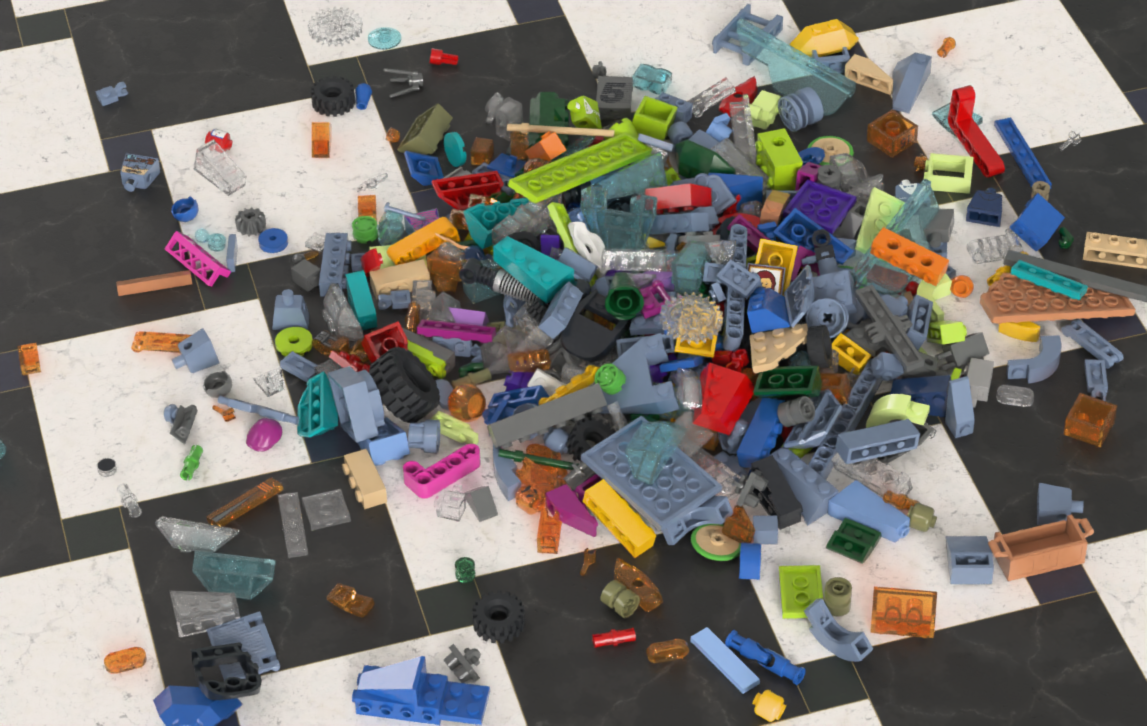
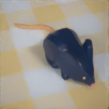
M435 233L441 239L463 249L464 252L461 259L464 262L469 258H476L482 263L483 267L492 268V255H486L481 247L477 245H460L447 237Z

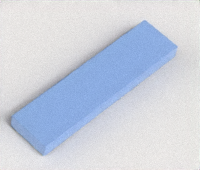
M708 627L691 636V642L743 694L760 684V679Z

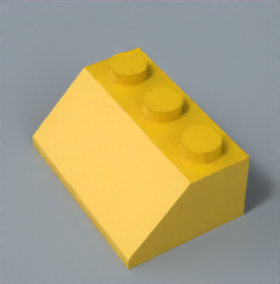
M760 239L755 264L786 268L782 296H784V292L790 285L798 246Z

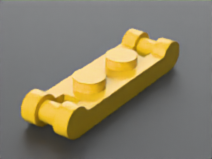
M588 365L582 375L574 376L569 384L558 387L555 390L556 393L549 398H541L538 404L547 403L588 387L595 382V374L600 367Z

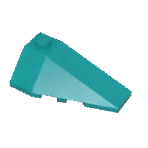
M528 198L512 199L508 203L497 201L493 205L477 204L464 210V216L471 238L482 249H485L499 242L539 214L542 208L537 203L529 201Z

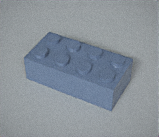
M848 269L812 277L815 301L827 297L836 298L845 304L849 314L858 312L854 279ZM825 313V319H830L833 315Z

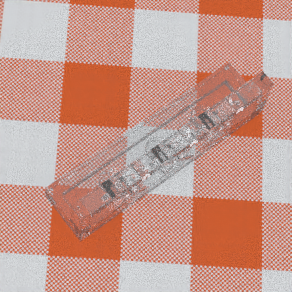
M743 94L742 102H730L729 104L737 168L755 167L757 158L748 94Z

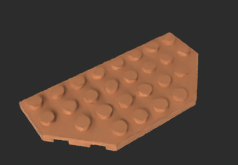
M1003 273L997 282L995 281L988 291L981 295L979 301L991 322L996 324L1134 316L1136 310L1128 297L1088 287L1086 294L1080 300L1071 299L1046 287L1037 286L1028 280L1019 279L1010 273Z

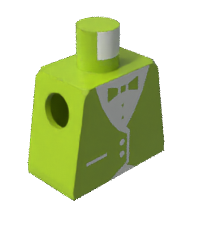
M580 96L568 103L567 108L570 110L573 125L577 128L602 129L597 101L586 96Z

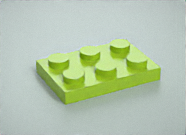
M820 565L779 566L782 619L807 618L804 610L816 599H823Z

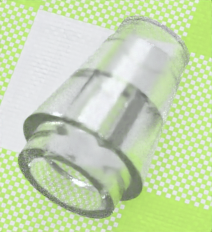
M451 242L442 243L438 249L442 259L462 263L465 259V253Z

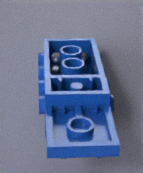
M419 656L385 667L364 665L362 673H359L357 677L358 688L353 690L352 702H355L356 714L435 725H440L441 720L482 725L490 695V687L448 681V676L427 673L425 656Z

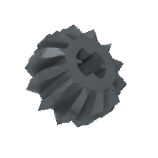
M253 207L250 209L244 208V211H238V215L235 216L236 229L242 235L248 234L250 237L254 234L257 236V233H262L263 229L266 228L264 212H261L259 208L255 210Z

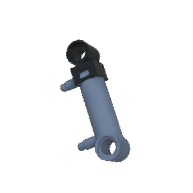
M819 229L812 235L815 255L806 257L801 261L803 265L817 263L821 276L838 272L839 270L831 236L828 231ZM820 239L826 240L823 244L818 243Z

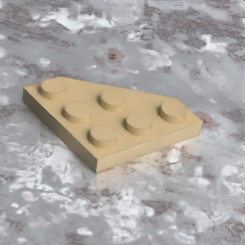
M807 323L750 335L753 372L773 370L778 366V361L782 358L787 359L796 352V347L799 344H806Z

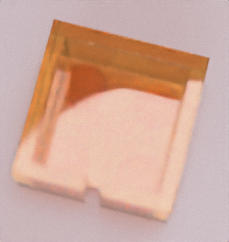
M1080 393L1066 417L1064 435L1101 447L1115 422L1117 405Z

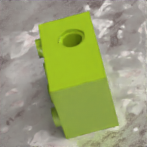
M786 129L759 133L758 139L755 142L757 150L755 162L757 166H760L761 174L766 178L768 188L777 191H794L796 188L797 172L802 167L803 161Z

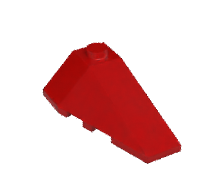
M399 321L364 335L361 342L371 363L394 347L408 350L407 337Z

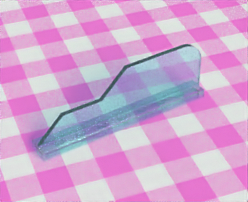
M740 18L737 22L736 33L739 36L742 52L768 66L774 91L787 96L804 87L812 88L821 100L824 111L823 116L835 113L848 97H852L855 93L856 82L746 20Z
M924 179L886 227V229L930 250L924 234V229L939 211L930 180ZM871 247L850 272L854 279L855 288L859 285L863 287L873 285L876 291L883 295H894L901 292L914 277V275L893 266L891 263L875 257L870 253Z

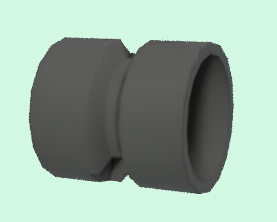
M807 396L784 401L778 406V418L785 427L810 422L815 417V406Z

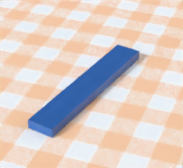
M1012 118L995 120V128L1030 186L1032 187L1037 181H1043L1048 183L1051 189L1052 184Z

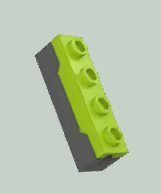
M402 327L407 337L408 350L414 356H417L421 363H424L427 370L433 376L443 379L456 366L455 352Z

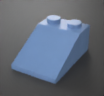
M387 417L384 418L385 425L377 427L379 436L357 442L361 450L367 449L376 466L383 465L391 459H402L405 455L410 454L406 432Z

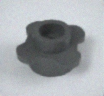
M599 61L598 65H594L592 68L595 79H598V76H606V67L603 66L602 61Z

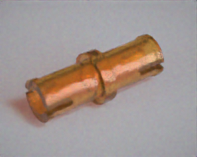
M412 302L409 304L408 314L405 316V329L416 334V328L420 322L419 312L421 306L418 303L416 309L417 303Z
M887 490V493L883 495L885 503L892 504L899 510L905 509L909 511L911 505L914 506L916 503H920L917 500L910 499L905 494H897L890 490Z

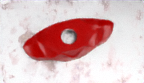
M755 76L734 87L723 98L718 111L724 114L727 113L730 118L735 117L740 111H745L747 105L752 104L757 95L758 89ZM736 94L743 95L740 98L734 97Z

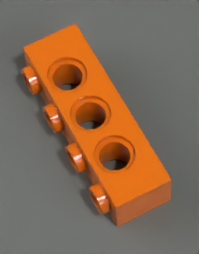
M884 227L872 242L870 253L875 257L881 258L934 286H937L947 271L948 259Z

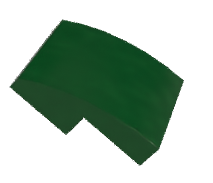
M844 518L839 529L835 530L826 549L863 564L878 544L882 535L879 531Z

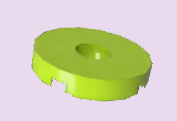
M288 327L277 334L275 338L276 350L285 357L292 351L303 356L305 352H309L312 349V334L302 327Z

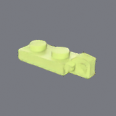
M438 411L431 418L432 420H440V434L460 443L478 444V433L473 432L469 424L441 411Z

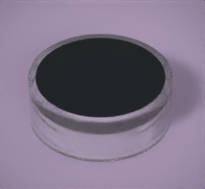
M112 458L99 460L97 463L98 474L103 477L114 475L117 471L116 461Z

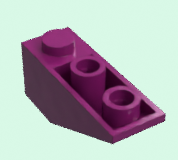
M567 484L545 493L546 508L556 520L592 537L597 536L598 522L596 518L589 514L586 505L578 500L575 491H571Z

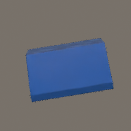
M405 151L404 155L410 174L423 186L432 185V180L444 178L437 157Z

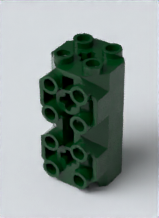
M540 92L535 99L532 98L530 100L529 125L569 127V112L567 108L569 99H560L555 92ZM529 132V148L543 140L541 136L545 133ZM557 134L564 147L569 146V135ZM565 147V152L555 157L551 161L547 162L546 164H549L551 162L568 156V147Z

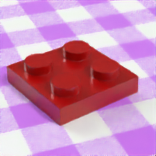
M332 350L329 358L343 368L350 366L355 372L366 370L369 373L370 365L363 364L361 362L362 359L355 354L349 355L342 350L341 352Z

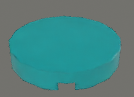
M449 132L444 137L445 153L449 162L454 167L464 165L467 156L466 151L463 152L462 148L465 147V144L457 132Z

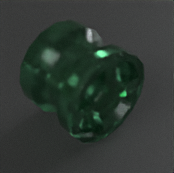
M469 557L457 559L455 562L456 579L461 583L473 581L476 576L474 560Z

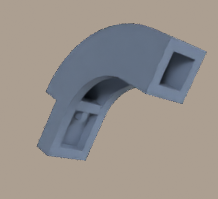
M1060 335L1040 336V354L1034 358L1008 360L1007 379L1027 378L1028 383H1035L1050 377L1056 371L1060 362L1062 347Z
M713 496L662 532L667 544L675 545L686 533L698 526L705 524L722 525L733 514V510L727 496Z
M822 598L816 599L804 610L812 624L809 628L810 632L824 648L837 657L856 662L861 661L873 650L864 632L848 631L836 622Z

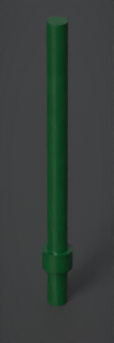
M499 449L498 457L514 459V462L521 463L524 461L567 470L574 469L572 467L573 462L525 454L520 450H515L514 452Z

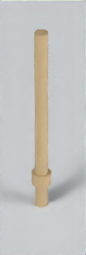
M529 123L507 124V131H518L522 134H529V132L547 133L551 131V133L555 132L556 134L614 137V130L538 126L529 125Z

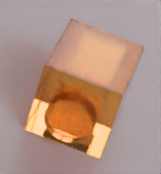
M476 137L470 150L471 164L479 166L484 162L488 165L490 164L494 154L493 140Z

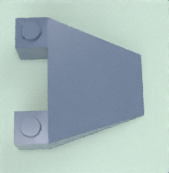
M661 333L641 338L612 363L623 371L626 376V382L621 386L622 390L616 394L609 395L602 390L607 405L602 408L603 411L600 413L664 414L679 410L672 382L653 385L649 366L669 361Z

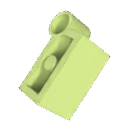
M762 90L754 102L748 104L745 109L744 116L747 117V124L766 130L770 124H773L776 115L779 114L778 101L781 96Z

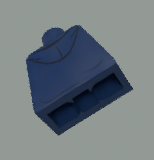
M987 188L986 191H976L967 206L966 221L1000 227L1002 195L998 194L993 188Z

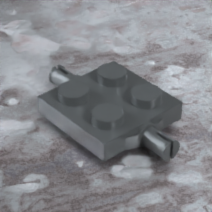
M869 317L858 325L848 321L846 328L850 331L845 336L874 358L881 352L894 354L885 340L877 343L872 342L864 330L866 325L873 323Z

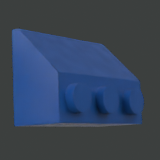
M756 288L750 295L747 309L751 332L757 333L790 327L785 297L771 288Z

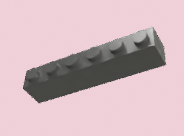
M599 383L489 424L487 429L495 449L499 447L507 449L513 446L512 442L519 440L522 443L530 440V435L535 433L538 436L548 433V428L553 426L556 429L567 425L566 421L573 419L574 422L584 419L585 414L590 412L592 415L598 414L603 411L602 408L607 403Z

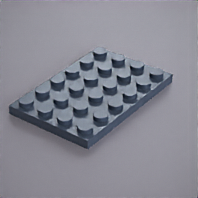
M642 416L581 454V460L604 479L660 531H663L722 491V485Z

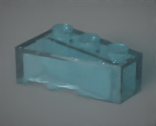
M689 240L671 263L673 273L671 282L674 284L675 292L697 295L703 281L705 262L710 263L713 257L711 243Z

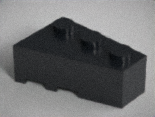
M773 455L751 463V472H755L757 469L762 472L761 476L769 481L764 491L754 488L752 493L760 497L759 503L769 516H777L779 530L801 522L802 505L796 499Z

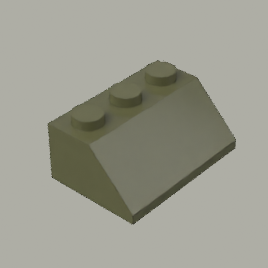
M439 103L415 119L397 150L402 153L409 151L423 155L433 154L438 148L436 145L444 138V132L450 128L451 125L449 123L453 117Z

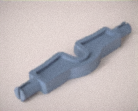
M221 395L218 398V403L250 413H258L260 416L295 425L299 422V417L265 406Z

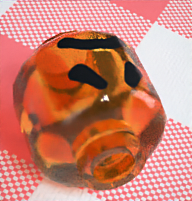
M532 485L523 486L517 491L515 496L516 504L523 511L532 515L544 509L545 495L543 492Z

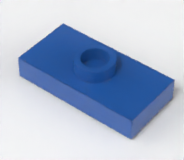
M702 356L667 361L659 366L660 372L677 370V373L686 372L689 370L688 368L702 364L703 359Z

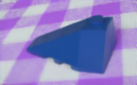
M794 208L773 231V234L786 244L795 245L798 248L802 246L815 253L812 235L815 231L823 228ZM830 234L836 262L843 265L854 253V250ZM820 239L818 241L819 244H823L826 242L825 239Z

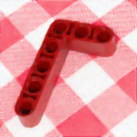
M971 85L954 89L948 113L950 128L968 154L973 157V161L986 178L1004 173V162L972 118L976 98L974 88Z

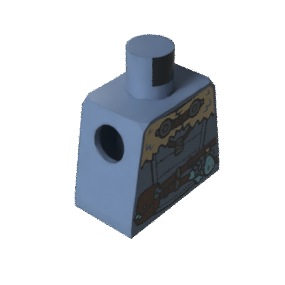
M126 153L121 168V179L124 188L130 192L134 191L135 188H148L160 173L158 158Z

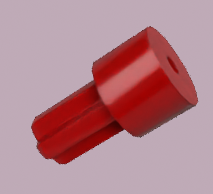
M432 48L429 64L441 65V63L457 65L458 55L443 53V50Z

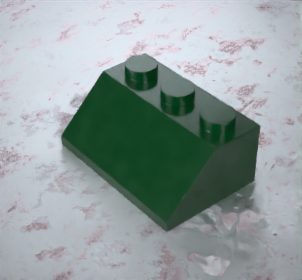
M776 367L773 370L759 372L753 393L760 398L772 399L803 396L819 397L822 387L819 367Z

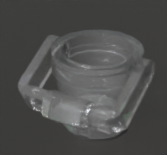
M495 93L485 107V111L488 113L486 123L492 125L494 117L505 122L514 112L512 106L499 93Z

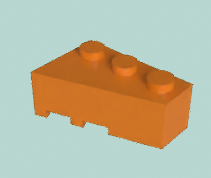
M549 131L541 136L543 140L525 151L532 163H538L539 167L566 151L555 132L551 133Z

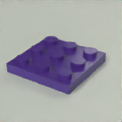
M807 180L784 209L783 217L786 218L796 208L830 234H833L849 210L855 205L857 197Z

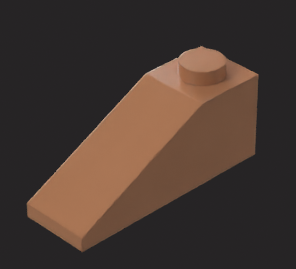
M772 190L764 203L759 224L776 222L778 227L791 194Z

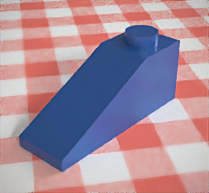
M542 385L494 393L488 408L497 409L503 399L507 400L509 407L513 409L526 403L539 406V400L543 397L549 398V395Z

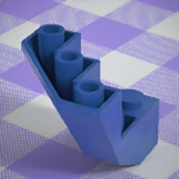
M169 685L153 699L158 715L166 726H217L222 720L228 719L243 705L238 698L210 700L202 693L199 687Z

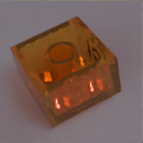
M893 109L868 124L867 141L892 158L917 142L918 125Z

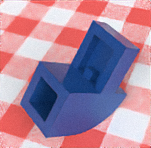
M741 543L739 579L760 580L761 544Z

